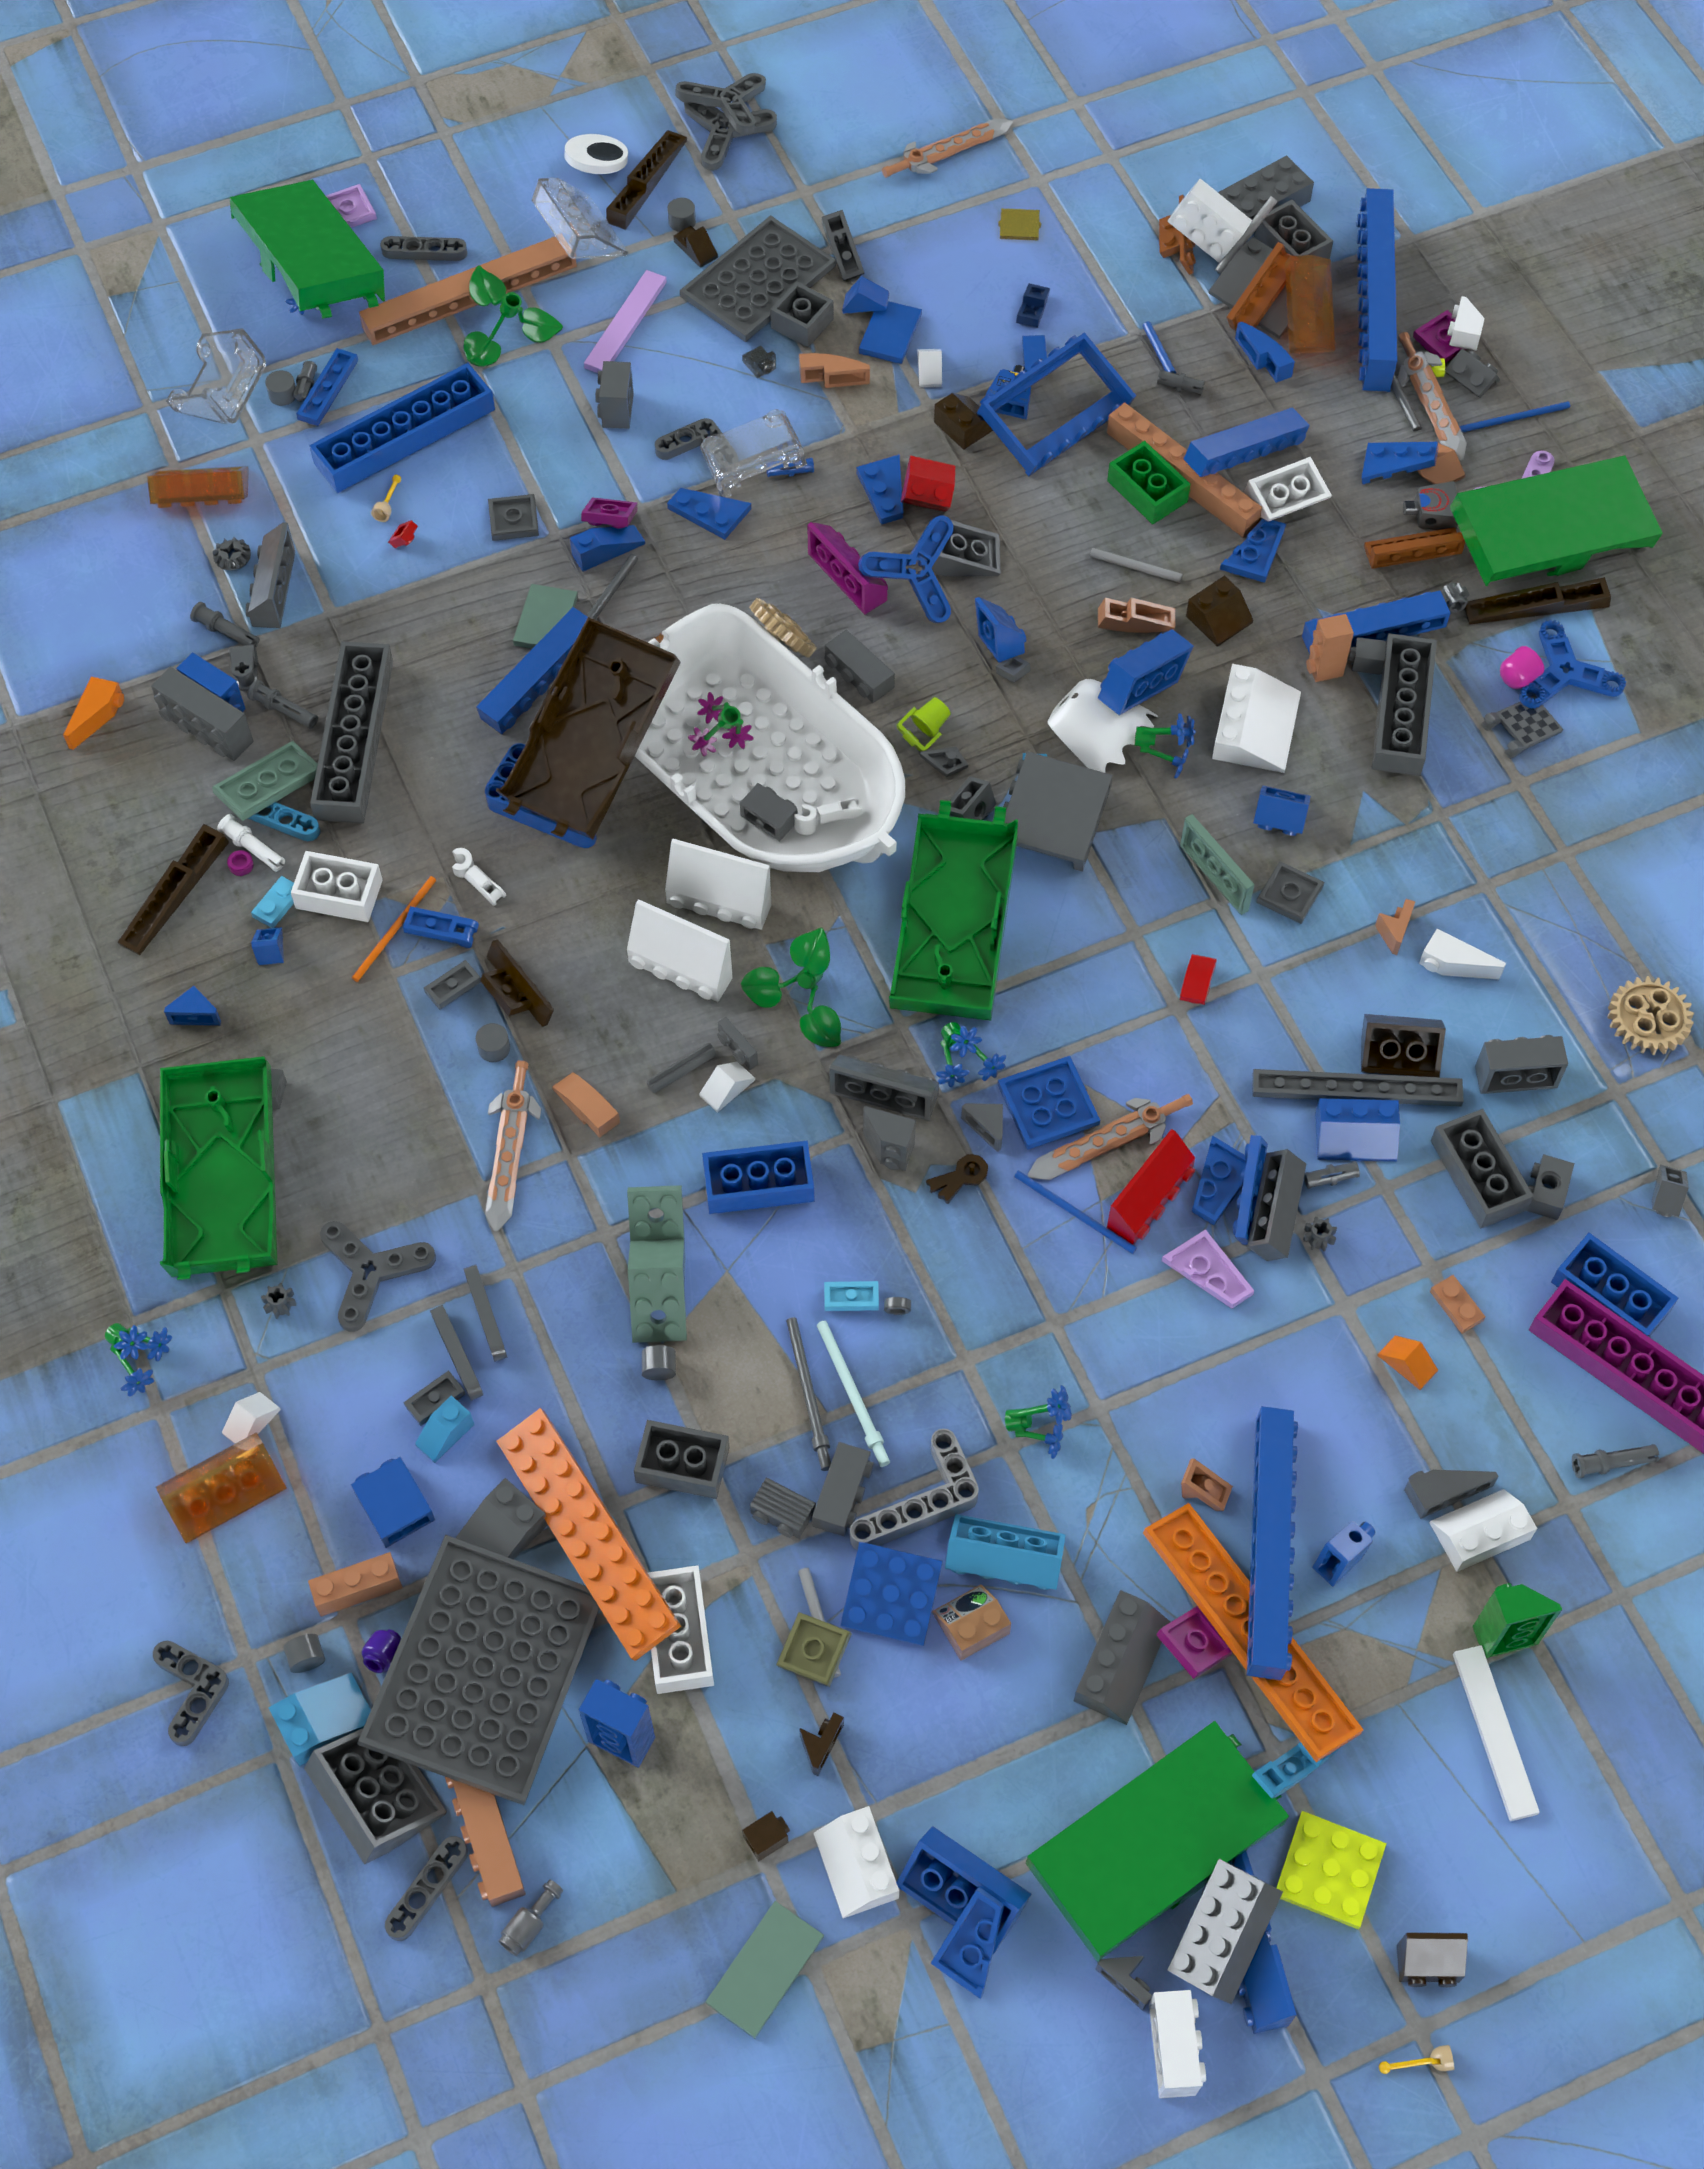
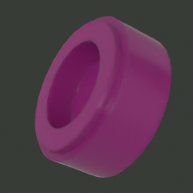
M244 850L233 852L227 859L230 872L236 876L247 875L254 867L252 856Z

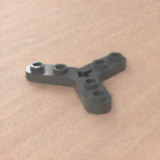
M750 73L726 88L683 81L677 83L675 96L685 103L692 102L706 107L721 108L733 128L739 134L749 135L755 131L756 120L745 102L765 90L766 78L758 73Z
M684 102L685 113L710 132L701 154L702 166L707 170L719 169L723 165L733 138L747 135L739 134L733 128L726 115L718 108ZM763 109L751 112L756 120L755 131L749 135L771 131L776 128L777 115L774 111Z
M331 1221L321 1228L320 1236L324 1246L353 1273L338 1312L340 1326L348 1332L358 1331L366 1323L381 1281L430 1269L436 1261L435 1251L429 1243L418 1242L373 1253L340 1222ZM371 1264L376 1271H370L366 1279V1273L363 1268H369Z

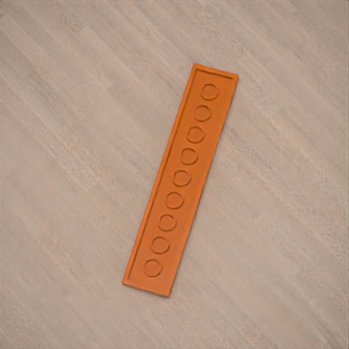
M539 1408L498 1439L496 1442L535 1505L546 1514L545 1521L630 1658L634 1661L638 1660L681 1627L680 1623L545 1411Z
M1187 1503L1146 1527L1143 1534L1247 1671L1250 1581L1191 1504ZM1292 1637L1291 1644H1288V1653L1292 1654L1291 1669L1285 1672L1282 1680L1252 1678L1317 1763L1359 1736L1364 1729Z

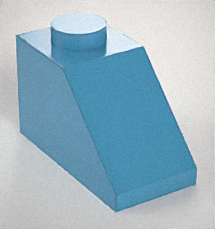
M451 1395L431 1414L415 1443L416 1447L436 1463L474 1426L471 1413Z

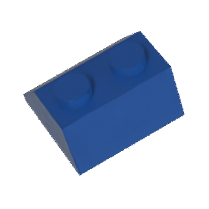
M975 598L978 636L996 660L1000 663L1024 654L1026 635L1023 629H1019L1016 626L1014 618L1011 615L1009 616L1002 607L983 598Z
M1262 785L1253 823L1258 824V828L1264 830L1277 828L1282 829V833L1296 836L1297 833L1302 834L1311 796Z

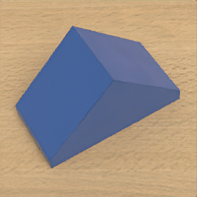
M861 276L845 294L843 314L886 310L889 291Z
M282 927L256 930L251 945L258 965L284 963Z
M195 986L191 987L164 1009L169 1025L221 1026L217 1009Z

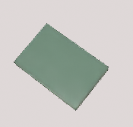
M531 584L513 639L514 646L533 649L572 607L575 608L578 598L577 591Z

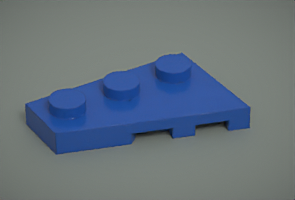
M900 454L856 467L858 478L881 525L902 519L903 502H901Z
M1213 1135L1192 1213L1215 1225L1243 1186L1241 1183V1173L1243 1169H1246L1247 1159L1244 1154Z
M978 1887L931 1961V1964L981 1999L984 1994L1004 1904Z

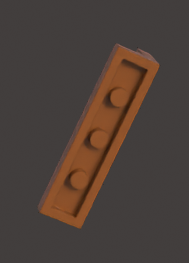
M1280 242L1276 244L1227 315L1230 328L1237 331L1239 322L1257 327L1299 266V259L1286 253L1284 245Z
M1453 527L1369 541L1364 543V549L1371 569L1462 554L1465 540L1462 533H1457L1456 528Z

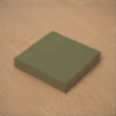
M798 1612L776 1665L779 1668L830 1687L852 1633Z

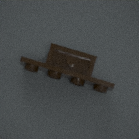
M498 939L493 940L487 953V959L496 970L483 973L480 979L481 983L508 1016L529 1010L542 1027L547 1026L554 1008Z

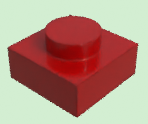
M412 520L400 524L388 543L394 548L409 545L415 537L414 532L418 526Z

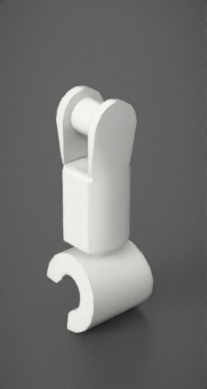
M849 797L839 802L818 806L816 809L811 805L802 804V815L794 814V829L799 834L808 835L816 829L817 821L823 824L840 819L857 818L862 814V809L858 807V798Z
M457 848L453 850L457 862L452 866L455 876L465 878L493 906L497 904L496 901L499 898L506 897L504 890L480 868L474 865L472 855L467 849ZM492 887L494 890L489 894L487 891Z

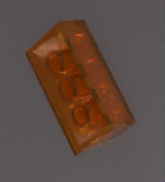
M1315 255L1289 256L1285 262L1290 354L1334 352L1335 335L1331 260Z
M248 466L155 471L147 475L150 504H157L158 508L172 507V503H181L182 507L195 506V502L204 501V505L219 504L218 500H228V504L242 503V499L248 497Z
M257 1432L156 1486L161 1500L185 1543L196 1539L287 1489Z

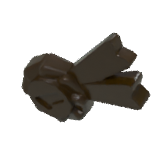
M967 1154L957 1162L956 1171L927 1179L926 1184L930 1186L931 1193L942 1189L938 1193V1198L944 1199L945 1203L949 1204L963 1185L977 1186L987 1178L988 1164L979 1155Z

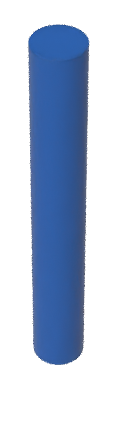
M1145 322L1142 327L1164 370L1176 374L1151 322Z

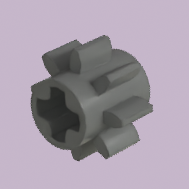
M1449 583L1441 590L1451 612H1459L1466 607L1468 603L1467 597L1470 596L1466 586L1462 587L1460 583Z
M1315 1217L1313 1225L1306 1223L1304 1230L1307 1233L1303 1240L1309 1241L1311 1250L1317 1248L1326 1251L1328 1243L1330 1245L1335 1244L1336 1237L1333 1235L1336 1233L1337 1227L1331 1226L1329 1218L1323 1220Z
M282 1283L274 1287L268 1286L267 1294L261 1296L263 1303L266 1304L263 1307L265 1313L268 1314L272 1311L276 1319L279 1318V1315L286 1314L289 1316L291 1306H296L295 1299L291 1298L294 1295L292 1288L285 1290Z

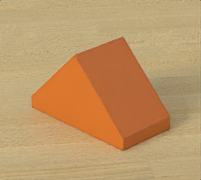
M1395 1335L1377 1355L1419 1390L1438 1371L1420 1341Z

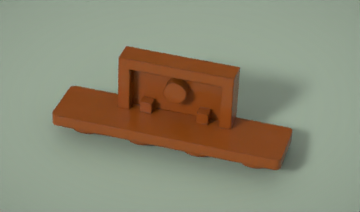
M1184 195L1179 196V204L1184 199ZM1171 215L1159 219L1160 254L1165 258L1180 252L1181 264L1189 275L1193 274L1194 264L1196 263L1193 253L1195 243L1168 222Z

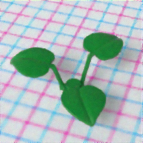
M480 265L475 268L469 282L471 298L480 306H488L491 303L494 306L501 304L500 312L502 315L489 338L480 331L471 332L466 336L463 349L467 361L472 365L485 367L492 365L498 360L501 354V346L497 342L492 341L505 317L512 318L518 313L519 321L524 323L522 326L524 335L537 343L548 341L562 330L563 326L557 319L539 308H526L522 316L523 308L520 307L522 303L520 296L514 292L506 294V287L497 276L486 271Z
M821 927L796 937L791 943L790 955L793 962L797 966L804 967L798 975L783 983H779V974L776 970L770 967H758L744 976L741 981V987L751 1001L764 1008H770L779 1003L782 998L780 988L794 982H798L802 988L811 989L807 1006L809 1013L803 1015L799 1021L801 1031L814 1044L823 1047H836L841 1044V1022L837 1013L832 1008L824 1005L817 1006L814 1010L812 1008L815 993L818 990L817 983L822 979L823 972L826 971L830 964V947L824 929Z

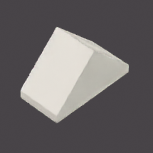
M940 349L917 350L919 388L942 387V351Z
M738 1062L717 1065L699 1095L718 1113L755 1081V1077Z
M261 1392L235 1402L222 1434L240 1449L244 1450L281 1409Z

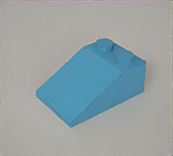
M352 1673L296 1692L268 1707L299 1766L308 1762L314 1750L364 1728L371 1712Z

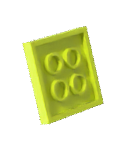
M1301 1811L1276 1886L1277 1889L1283 1891L1280 1899L1359 1930L1387 1843Z

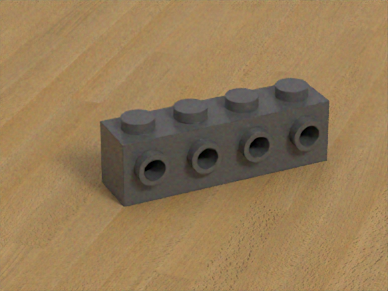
M1288 1149L1266 1153L1247 1245L1249 1249L1266 1261L1288 1258L1302 1190L1306 1163Z

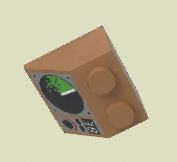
M983 1585L973 1588L932 1611L960 1661L1010 1634V1620L998 1600Z

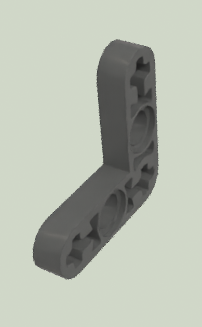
M709 418L700 419L661 436L655 441L656 456L662 460L671 459L702 445L721 472L733 473L738 468L737 453L716 423ZM683 436H689L692 438L688 442H682L679 440ZM713 443H721L723 445L719 449L711 447Z
M162 1641L153 1650V1659L161 1669L194 1686L168 1727V1734L171 1740L176 1745L187 1746L195 1740L229 1685V1679L220 1667L174 1642ZM171 1649L172 1655L179 1659L177 1665L169 1658H165L163 1661L161 1653L163 1651L169 1652ZM190 1661L197 1662L198 1670L195 1674L185 1675L183 1673L186 1663ZM219 1675L218 1678L221 1683L219 1685L214 1684L211 1687L208 1680L211 1677L215 1679ZM204 1689L205 1692H208L209 1690L210 1694L213 1697L210 1699L205 1693L201 1692V1690ZM198 1699L205 1700L206 1708L203 1712L196 1714L191 1711V1705L194 1701ZM188 1714L190 1718L196 1720L197 1722L194 1724L190 1720L188 1723V1720L184 1716ZM188 1723L186 1729L189 1731V1733L187 1734V1736L182 1734L178 1738L179 1734L176 1732V1730L178 1728L183 1729Z

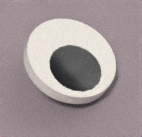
M585 134L573 137L565 144L564 157L567 163L577 170L592 174H609L617 172L626 166L628 149L615 138L599 134Z

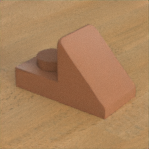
M1405 899L1403 908L1397 907L1394 917L1382 913L1378 914L1375 926L1392 954L1397 955L1415 901Z
M1194 1458L1190 1459L1181 1482L1182 1497L1184 1499L1198 1498L1215 1511H1224L1233 1487Z

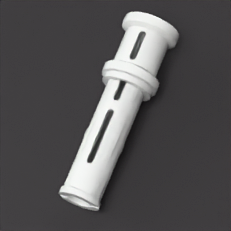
M228 814L219 822L217 831L231 838L234 845L243 846L275 872L283 867L279 862L285 864V859L253 836L251 829L238 823L235 816Z

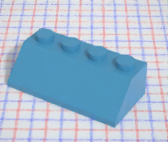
M955 1514L949 1538L945 1569H949L957 1574H976L984 1579H1003L1016 1585L1022 1583L1035 1585L1042 1590L1050 1588L1057 1590L1066 1534Z

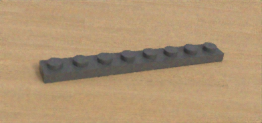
M1253 1069L1252 1097L1319 1100L1320 1098L1399 1100V1104L1461 1107L1464 1102L1463 1080L1460 1078Z

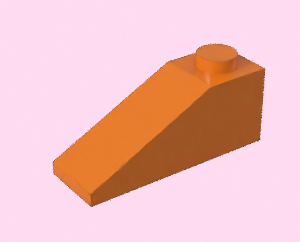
M91 676L63 734L69 749L74 750L115 716L118 708L124 702V694L118 682Z

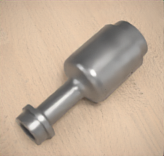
M550 1879L547 1883H544L543 1888L545 1891L532 1908L521 1907L501 1932L502 1937L498 1942L515 1956L521 1951L524 1952L542 1929L543 1922L540 1916L554 1898L559 1899L561 1897L560 1894L563 1892V1889Z

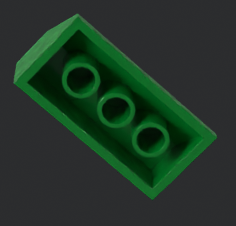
M1506 1583L1495 1588V1591L1472 1627L1479 1646L1482 1645L1486 1658L1538 1645L1562 1611L1559 1603L1523 1584L1512 1586L1511 1583Z

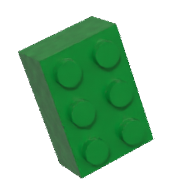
M1146 441L1141 442L1109 463L1107 482L1152 525L1188 502L1191 484Z

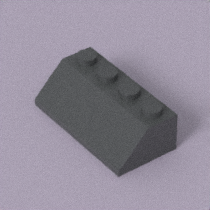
M287 522L281 523L264 535L262 545L258 546L257 556L259 561L258 564L254 565V583L250 584L251 600L250 603L247 602L246 616L250 618L252 627L281 628L296 553Z
M839 1055L830 1066L831 1094L930 1121L939 1094V1082L934 1081L932 1078L914 1076L905 1070L889 1069L879 1063L860 1061L854 1056L846 1057Z
M1120 1590L1078 1685L1074 1702L1127 1725L1162 1644V1641L1156 1634L1162 1627L1169 1624L1170 1621L1147 1601Z

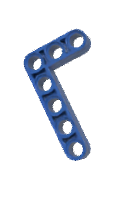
M522 743L512 745L485 787L488 808L497 814L578 847H592L596 843V835L592 840L567 829L565 835L559 837L551 833L557 824L521 807L514 816L503 811L508 807L509 802L497 793L496 789L501 788L505 784L525 747V744Z

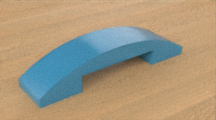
M1300 1742L1275 1761H1270L1255 1771L1252 1776L1271 1798H1275L1310 1775L1339 1749L1316 1763Z

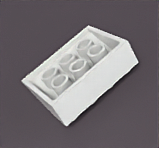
M1232 664L1212 759L1285 773L1301 691L1257 668Z
M672 839L665 888L666 901L675 908H686L700 915L707 914L717 917L724 922L732 921L742 924L746 928L762 930L771 908L770 865Z
M638 899L635 905L627 946L628 961L637 969L650 971L659 979L670 980L682 989H690L704 999H712L719 1002L733 979L730 940Z

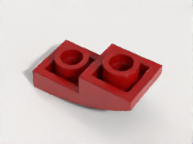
M1191 955L1179 1000L1205 1005L1217 959Z

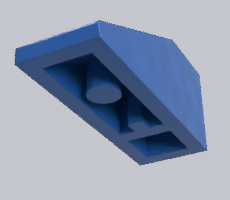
M628 525V527L625 526L624 528H591L570 537L572 556L582 572L645 545V540L635 525Z

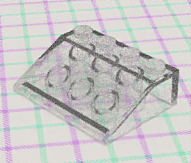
M559 178L538 179L532 202L570 259L628 255L629 252L589 194Z

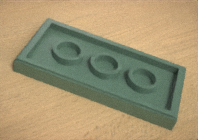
M291 741L212 787L213 793L244 821L314 780L318 764L294 741Z
M1189 815L1184 821L1180 843L1181 848L1238 913L1243 915L1249 911L1255 884L1194 815Z
M774 1901L705 2003L756 2039L824 1938V1935Z

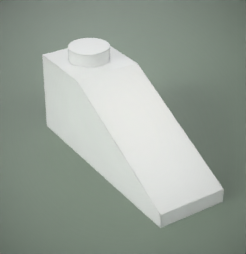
M1436 929L1424 949L1419 963L1427 970L1444 976L1498 980L1506 965L1505 962L1439 929Z

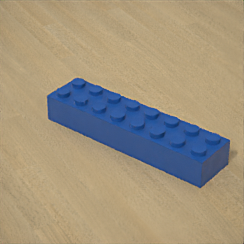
M466 363L309 445L313 463L333 489L339 493L495 410L493 392L472 366Z

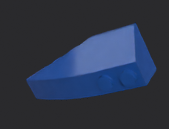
M1246 1851L1233 1859V1866L1254 1876ZM1270 1922L1237 1991L1239 1996L1243 1995L1246 2007L1243 2008V2015L1247 2027L1252 2026L1253 2034L1287 2027L1297 2015L1277 1944L1270 1945V1931L1272 1929Z

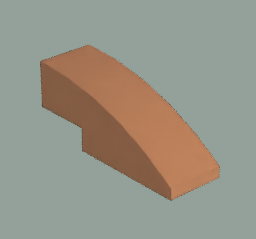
M799 354L801 383L824 381L825 388L870 384V366L868 364L831 354Z
M1105 598L1098 607V628L1134 633L1174 630L1175 608L1131 598L1128 603Z
M574 1072L552 1087L584 1125L587 1123L599 1138L620 1123L619 1113L610 1103Z

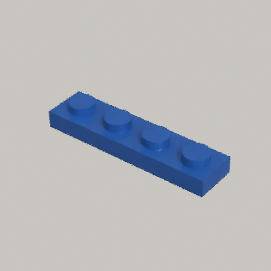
M336 348L296 413L298 420L319 426L359 361L357 354Z
M1251 1135L1250 1143L1246 1144L1245 1147L1247 1163L1246 1169H1243L1241 1173L1242 1194H1239L1237 1198L1238 1220H1235L1233 1224V1234L1242 1245H1248L1268 1143L1263 1137Z

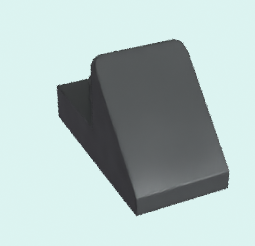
M1143 1956L1101 1959L1095 1970L1143 2010L1152 1998V1995L1149 1993L1150 1988L1140 1978L1136 1977L1133 1979L1131 1977V1974L1142 1962Z

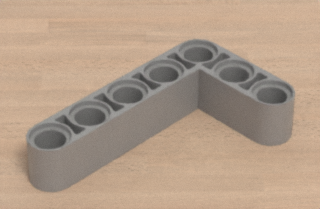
M944 1428L938 1429L934 1432L931 1439V1454L945 1484L854 1521L850 1528V1542L854 1549L858 1550L859 1542L881 1546L975 1507L978 1500V1484L952 1431ZM944 1441L949 1443L950 1447L941 1449L936 1444ZM955 1465L960 1467L961 1471L959 1473H951L948 1467ZM961 1490H969L973 1495L964 1498L959 1495V1492ZM936 1500H943L947 1503V1506L937 1508L933 1503ZM916 1510L921 1513V1516L914 1519L909 1517L907 1513ZM889 1520L896 1525L891 1529H886L881 1524ZM866 1531L870 1536L866 1539H859L856 1537V1533Z

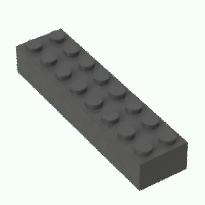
M341 641L310 802L316 820L364 823L393 667V658L389 644Z

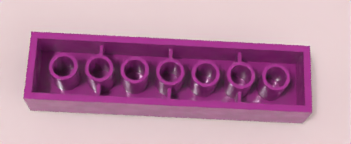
M1565 1279L1535 1316L1529 1331L1704 1454V1375Z

